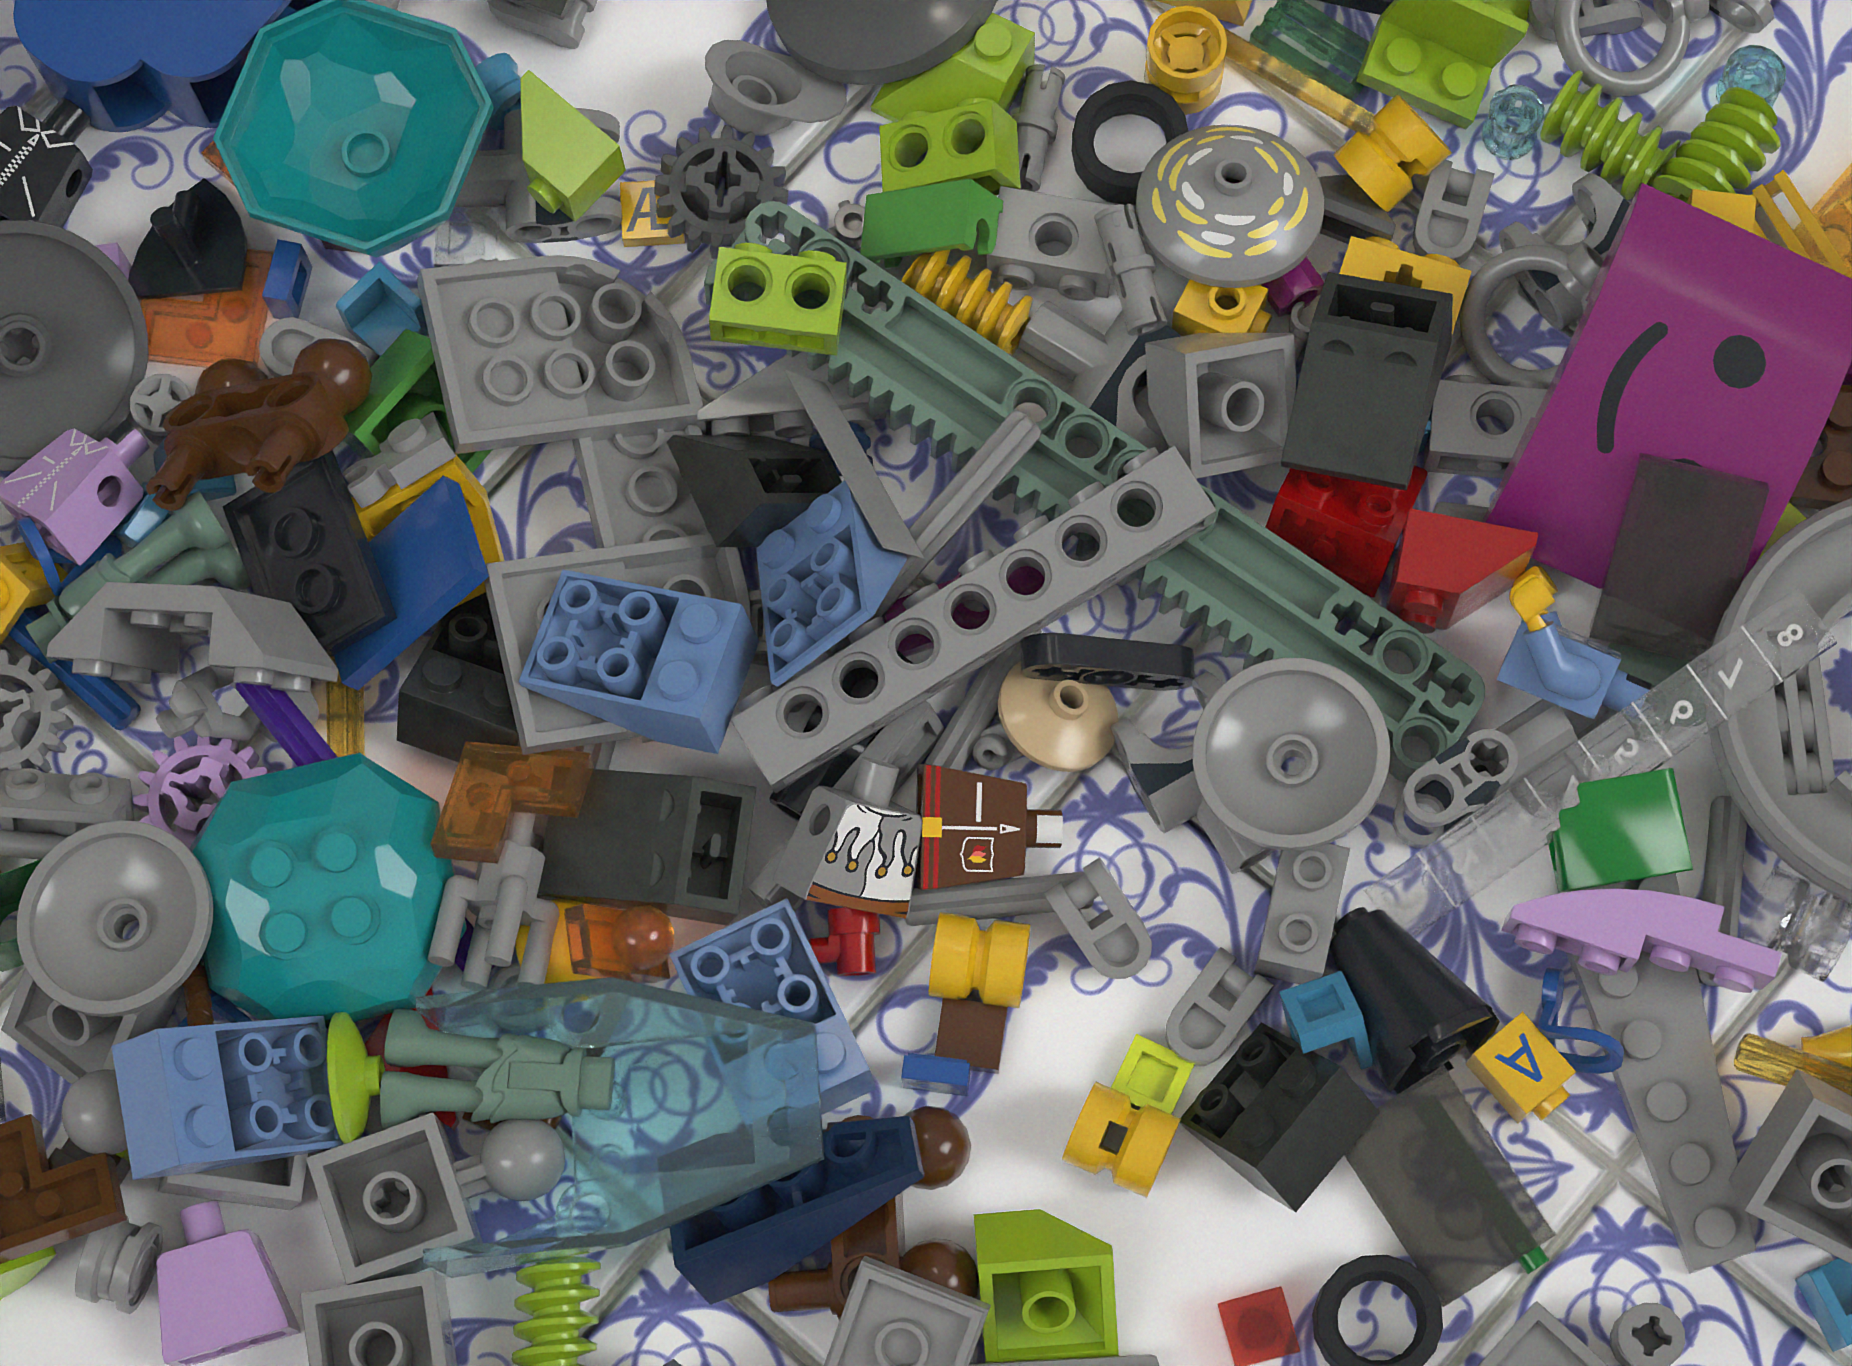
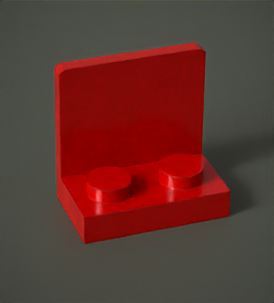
M1414 465L1406 491L1290 468L1276 496L1265 528L1363 594L1374 598L1403 530L1409 509H1413L1428 472Z

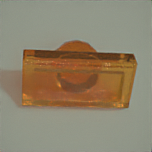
M579 904L564 909L573 974L651 984L670 979L667 957L674 946L675 932L670 918L658 908L646 904L635 905L626 910Z

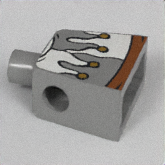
M862 757L852 792L826 786L815 788L776 869L773 882L805 900L907 919L910 911L923 823L919 814L890 801L900 768L880 760Z

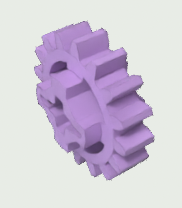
M198 735L197 745L189 746L181 736L175 737L174 747L176 753L170 757L159 750H155L152 755L160 766L156 773L140 771L138 775L142 783L149 788L148 794H140L133 797V804L140 811L149 813V815L143 817L138 822L159 827L190 848L217 804H202L198 810L186 796L194 799L198 797L208 799L213 793L220 800L230 783L237 780L233 776L235 770L240 773L242 779L271 773L266 766L254 768L260 757L251 746L244 748L238 753L239 742L237 740L222 738L219 745L216 746L213 737L201 738ZM199 764V766H198L197 768H194V769H192V770H190V771H188V772L183 773L185 770L189 769L190 767ZM166 801L171 802L178 811L174 824L177 826L175 832L171 829L166 817Z

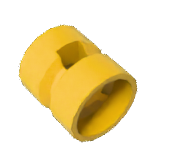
M1185 5L1171 8L1158 16L1149 30L1144 81L1145 83L1155 85L1171 95L1185 115L1198 113L1210 106L1221 90L1228 41L1225 29L1217 17L1203 8Z
M1398 94L1372 117L1374 129L1370 133L1357 131L1333 154L1354 181L1387 213L1413 190L1411 178L1414 175L1428 176L1452 154L1448 146Z
M940 912L932 953L929 996L958 1000V998L965 999L975 989L979 990V995L984 1004L1020 1008L1031 924L995 919L987 928V931L980 930L975 918H969L967 915Z
M1096 1081L1075 1123L1064 1150L1062 1161L1094 1175L1107 1169L1112 1173L1114 1184L1147 1198L1175 1136L1181 1118L1149 1104L1139 1110L1131 1108L1129 1095ZM1112 1122L1129 1128L1119 1152L1103 1145Z

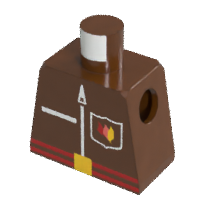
M917 764L916 813L921 816L923 824L914 878L915 887L931 890L1021 876L1025 873L1026 848H1061L1063 840L1062 810L1027 809L1026 783L936 765Z

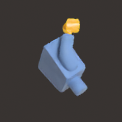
M1532 566L1517 577L1510 590L1509 600L1522 620L1496 680L1591 719H1595L1601 705L1637 719L1639 713L1633 705H1636L1641 711L1652 684L1618 670L1621 653L1562 627L1557 612L1549 613L1546 608L1556 602L1552 595L1557 593L1558 589L1543 567Z

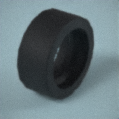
M1130 80L1108 84L1088 97L1076 115L1071 149L1075 172L1086 188L1106 202L1123 205H1136L1138 183L1143 171L1135 173L1116 171L1099 160L1095 153L1094 138L1100 125L1114 116L1133 114L1147 117L1162 128L1166 144L1177 136L1188 132L1185 114L1171 95L1153 84Z
M1387 1254L1360 1256L1340 1266L1320 1289L1312 1312L1314 1339L1324 1360L1330 1366H1424L1436 1352L1443 1330L1441 1301L1430 1279L1412 1263ZM1366 1281H1384L1397 1286L1410 1298L1416 1310L1417 1328L1413 1341L1403 1353L1389 1360H1370L1357 1355L1345 1344L1339 1331L1338 1311L1342 1299L1352 1288Z

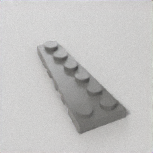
M1676 873L1580 889L1649 890L1680 895ZM1641 950L1638 961L1628 972L1618 970L1616 975H1604L1580 966L1578 964L1579 956L1566 952L1595 1030L1610 1035L1619 1041L1624 1048L1622 1065L1612 1074L1689 1274L1756 1251L1749 1213L1744 1211L1729 1181L1730 1176L1738 1165L1697 969L1689 966L1688 971L1679 972L1660 967L1649 960L1651 953ZM1603 1048L1605 1055L1609 1052Z

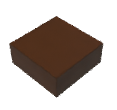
M943 998L935 1056L967 1060V1063H970V1070L999 1074L1008 1007L963 999Z

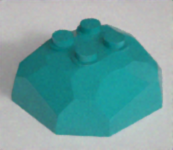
M322 0L259 29L213 140L251 218L377 258L403 248L444 224L450 218L494 106L456 28L365 0Z
M361 753L230 783L189 848L199 860L207 875L213 897L211 934L202 955L209 988L260 1021L324 1016L326 1029L329 1028L332 1016L338 1012L348 1013L353 1022L391 1014L397 1008H417L444 967L428 961V955L445 884L450 877L455 875L439 802ZM465 919L462 927L460 940L467 930Z

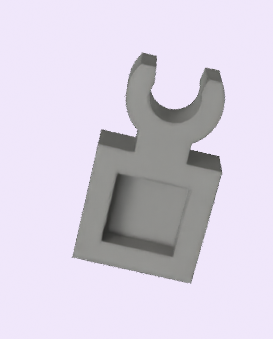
M432 412L420 420L410 419L398 425L389 434L388 439L379 444L381 453L373 458H366L354 463L342 473L349 483L347 486L348 490L360 507L364 508L380 499L396 483L402 490L456 457V454L446 431Z

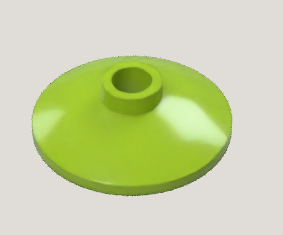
M338 1012L332 1016L329 1025L327 1073L334 1122L341 1141L346 1144L361 1138L367 1124L372 1096L380 1095L381 1079L385 1067L381 1055L368 1056L362 1036L349 1014Z

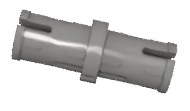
M1034 64L1027 68L1020 110L1012 115V118L1017 121L1020 171L1022 167L1027 168L1022 190L1033 192L1038 191L1041 186V175L1048 144L1053 143L1056 139L1058 124L1054 121L1061 88L1065 82V74L1051 66L1046 89H1041L1040 85L1045 68L1043 64Z
M1118 204L1099 211L1094 216L1103 241L1109 265L1105 269L1108 283L1115 285L1128 335L1134 336L1138 334L1139 336L1163 328L1167 325V319L1159 301L1152 275L1156 271V265L1153 256L1146 254L1138 230L1133 205L1127 204L1124 206L1123 204Z

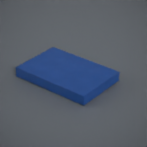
M444 475L368 542L397 619L334 655L341 682L344 685L360 690L489 577L460 484Z

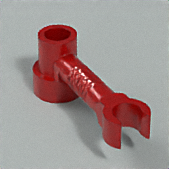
M847 907L827 910L828 937H816L808 940L818 962H837L838 976L875 974L874 936L880 934L879 913Z

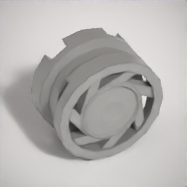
M126 1215V1221L89 1234L80 1256L74 1289L76 1297L93 1303H97L101 1299L111 1302L115 1301L118 1311L132 1314L143 1301L157 1269V1256L162 1251L163 1229L161 1226L148 1222L141 1228L138 1225L129 1223V1218Z

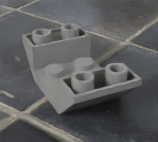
M107 582L48 643L47 657L73 662V674L97 677H111L112 675L111 680L150 684L151 673L177 674L181 634L208 636V630H211L208 665L234 670L233 682L271 686V689L282 691L310 692L311 681L337 682L338 668L291 603L217 586Z

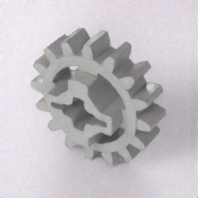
M0 650V713L4 711L9 712L3 716L4 726L0 728V775L3 770L15 771L34 766L45 773H49L52 768L49 761L45 758L50 750L65 753L68 748L57 737L58 731L73 728L74 721L67 714L58 711L71 703L70 697L63 689H54L59 679L48 668L38 672L39 664L32 656L25 654L16 665L14 658L7 650ZM3 683H18L32 689L33 692L27 693L22 689L12 693L5 689Z

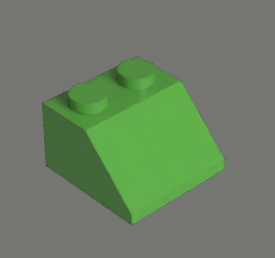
M405 329L371 366V385L369 394L363 404L343 416L349 427V431L343 441L362 460L373 458L381 453L379 444L386 441L389 434L398 425L410 419L420 420L432 412L446 431L455 452L430 338ZM493 449L459 453L457 455L473 473Z

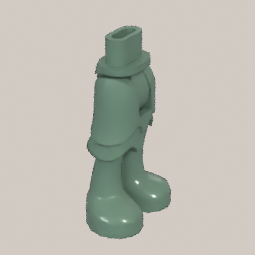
M198 491L186 498L181 509L174 511L167 520L129 552L117 559L113 554L106 553L101 560H97L91 568L68 584L60 596H55L46 603L50 612L25 627L48 662L52 664L58 659L47 657L48 643L107 582L192 585L204 579L214 578L227 588L235 591H243L250 587L251 583L240 555L202 494ZM178 554L150 576L146 575L161 563Z
M400 1008L393 1011L386 1034L384 1051L385 1061L389 1066L408 1068L421 1065H448L486 1070L477 1081L420 1076L408 1072L384 1071L380 1088V1115L383 1130L416 1119L422 1113L437 1111L472 1112L471 1122L490 1120L491 1123L507 1119H549L569 1113L570 1116L580 1117L582 1109L607 1111L611 1109L615 1073L614 1058L587 1056L585 1047L571 1049L556 1040L525 1034L515 1035L506 1033L501 1038H484L445 1033L428 1028L420 1012Z

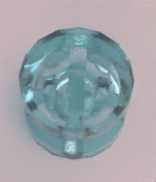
M1748 45L1737 49L1730 55L1716 85L1718 104L1720 96L1729 87H1740L1764 98L1773 108L1786 81V68L1782 59L1773 50L1761 45ZM1745 75H1753L1751 79L1744 78Z

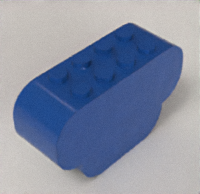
M15 0L13 19L16 33L53 96L58 102L61 98H65L77 105L91 119L90 126L108 132H130L152 124L167 111H170L176 117L191 125L203 128H217L259 29L322 0Z

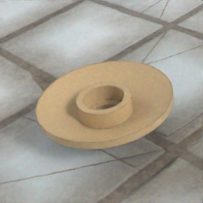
M1019 661L1003 679L998 693V712L1005 733L1023 755L1040 766L1062 772L1081 771L1092 767L1102 760L1115 743L1111 725L1118 722L1119 718L1115 700L1107 686L1083 684L1073 680L1052 681L1029 678L1022 675L1021 661ZM1061 698L1067 701L1072 709L1065 706Z

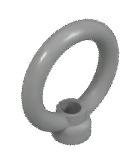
M1556 0L1554 32L1559 51L1566 65L1573 73L1578 70L1583 72L1581 81L1584 84L1592 87L1599 83L1603 86L1601 93L1609 95H1639L1662 84L1677 69L1688 46L1691 23L1707 16L1709 0H1653L1658 18L1662 23L1666 24L1664 41L1654 59L1644 67L1634 71L1619 72L1606 68L1597 62L1587 51L1579 31V11L1582 0Z
M1583 242L1571 254L1550 246H1519L1506 250L1485 263L1469 283L1460 312V329L1463 343L1469 357L1478 370L1497 385L1508 386L1513 381L1530 380L1539 382L1545 386V389H1548L1559 364L1543 370L1518 368L1501 358L1492 347L1485 328V311L1489 298L1497 286L1508 277L1523 271L1540 270L1557 275L1570 294L1581 302L1584 313L1588 304L1585 300L1604 262L1603 257L1591 246Z

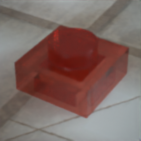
M1282 1286L1217 1303L1216 1309L1233 1366H1255L1300 1353V1347Z

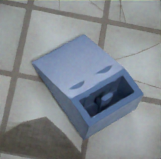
M845 480L828 494L817 497L807 510L782 529L775 530L769 534L763 543L756 548L771 683L777 687L874 616L907 561V554L882 548Z
M563 569L518 682L522 687L657 742L718 754L758 647L759 639L743 605L740 603Z
M788 898L669 954L754 1138L774 1137L775 1129L796 1128L876 1089L870 1068Z
M324 1016L161 1028L111 1046L132 1179L139 1180L190 1174L320 1152L343 1145L344 1143L341 1141L336 1129L330 1102L327 1073L328 1039Z

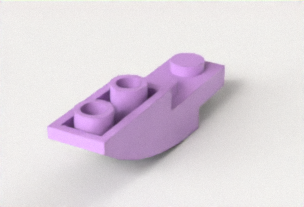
M1594 889L1543 896L1514 905L1506 916L1501 930L1515 935L1514 942L1527 950L1541 954H1552L1555 948L1579 956L1578 964L1596 973L1616 975L1618 970L1628 972L1638 961L1642 950L1651 953L1649 960L1660 967L1679 972L1688 971L1689 966L1715 974L1713 981L1719 986L1742 993H1751L1753 987L1762 990L1776 976L1782 952L1718 932L1724 906L1687 896L1649 890Z

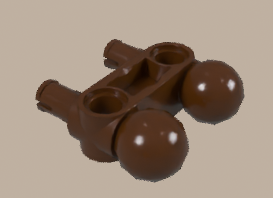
M321 338L300 351L294 361L292 374L268 378V375L253 362L236 358H224L203 370L199 376L194 395L183 400L166 415L163 421V428L168 434L164 440V450L167 457L155 476L151 477L146 485L148 494H156L152 500L160 508L176 511L181 509L186 501V497L200 479H214L241 473H247L248 477L256 475L251 482L262 491L268 493L280 491L286 483V478L297 463L323 456L338 446L346 437L349 427L343 416L361 406L369 394L372 373L366 355L350 341Z
M923 1106L906 1113L904 1116H909L915 1124L924 1177L911 1186L928 1190L948 1186L961 1176L969 1162L971 1141L966 1126L957 1115L943 1107ZM855 1115L852 1117L845 1118L842 1121L828 1122L827 1128L822 1129L821 1132L829 1131L836 1123L870 1120L874 1118L870 1116ZM901 1192L831 1240L832 1261L828 1263L827 1269L783 1272L768 1282L769 1301L772 1312L830 1309L832 1315H837L840 1321L864 1256L972 1298H976L978 1293L979 1276L975 1260L964 1247L952 1240L932 1238L918 1242L906 1252L903 1192Z

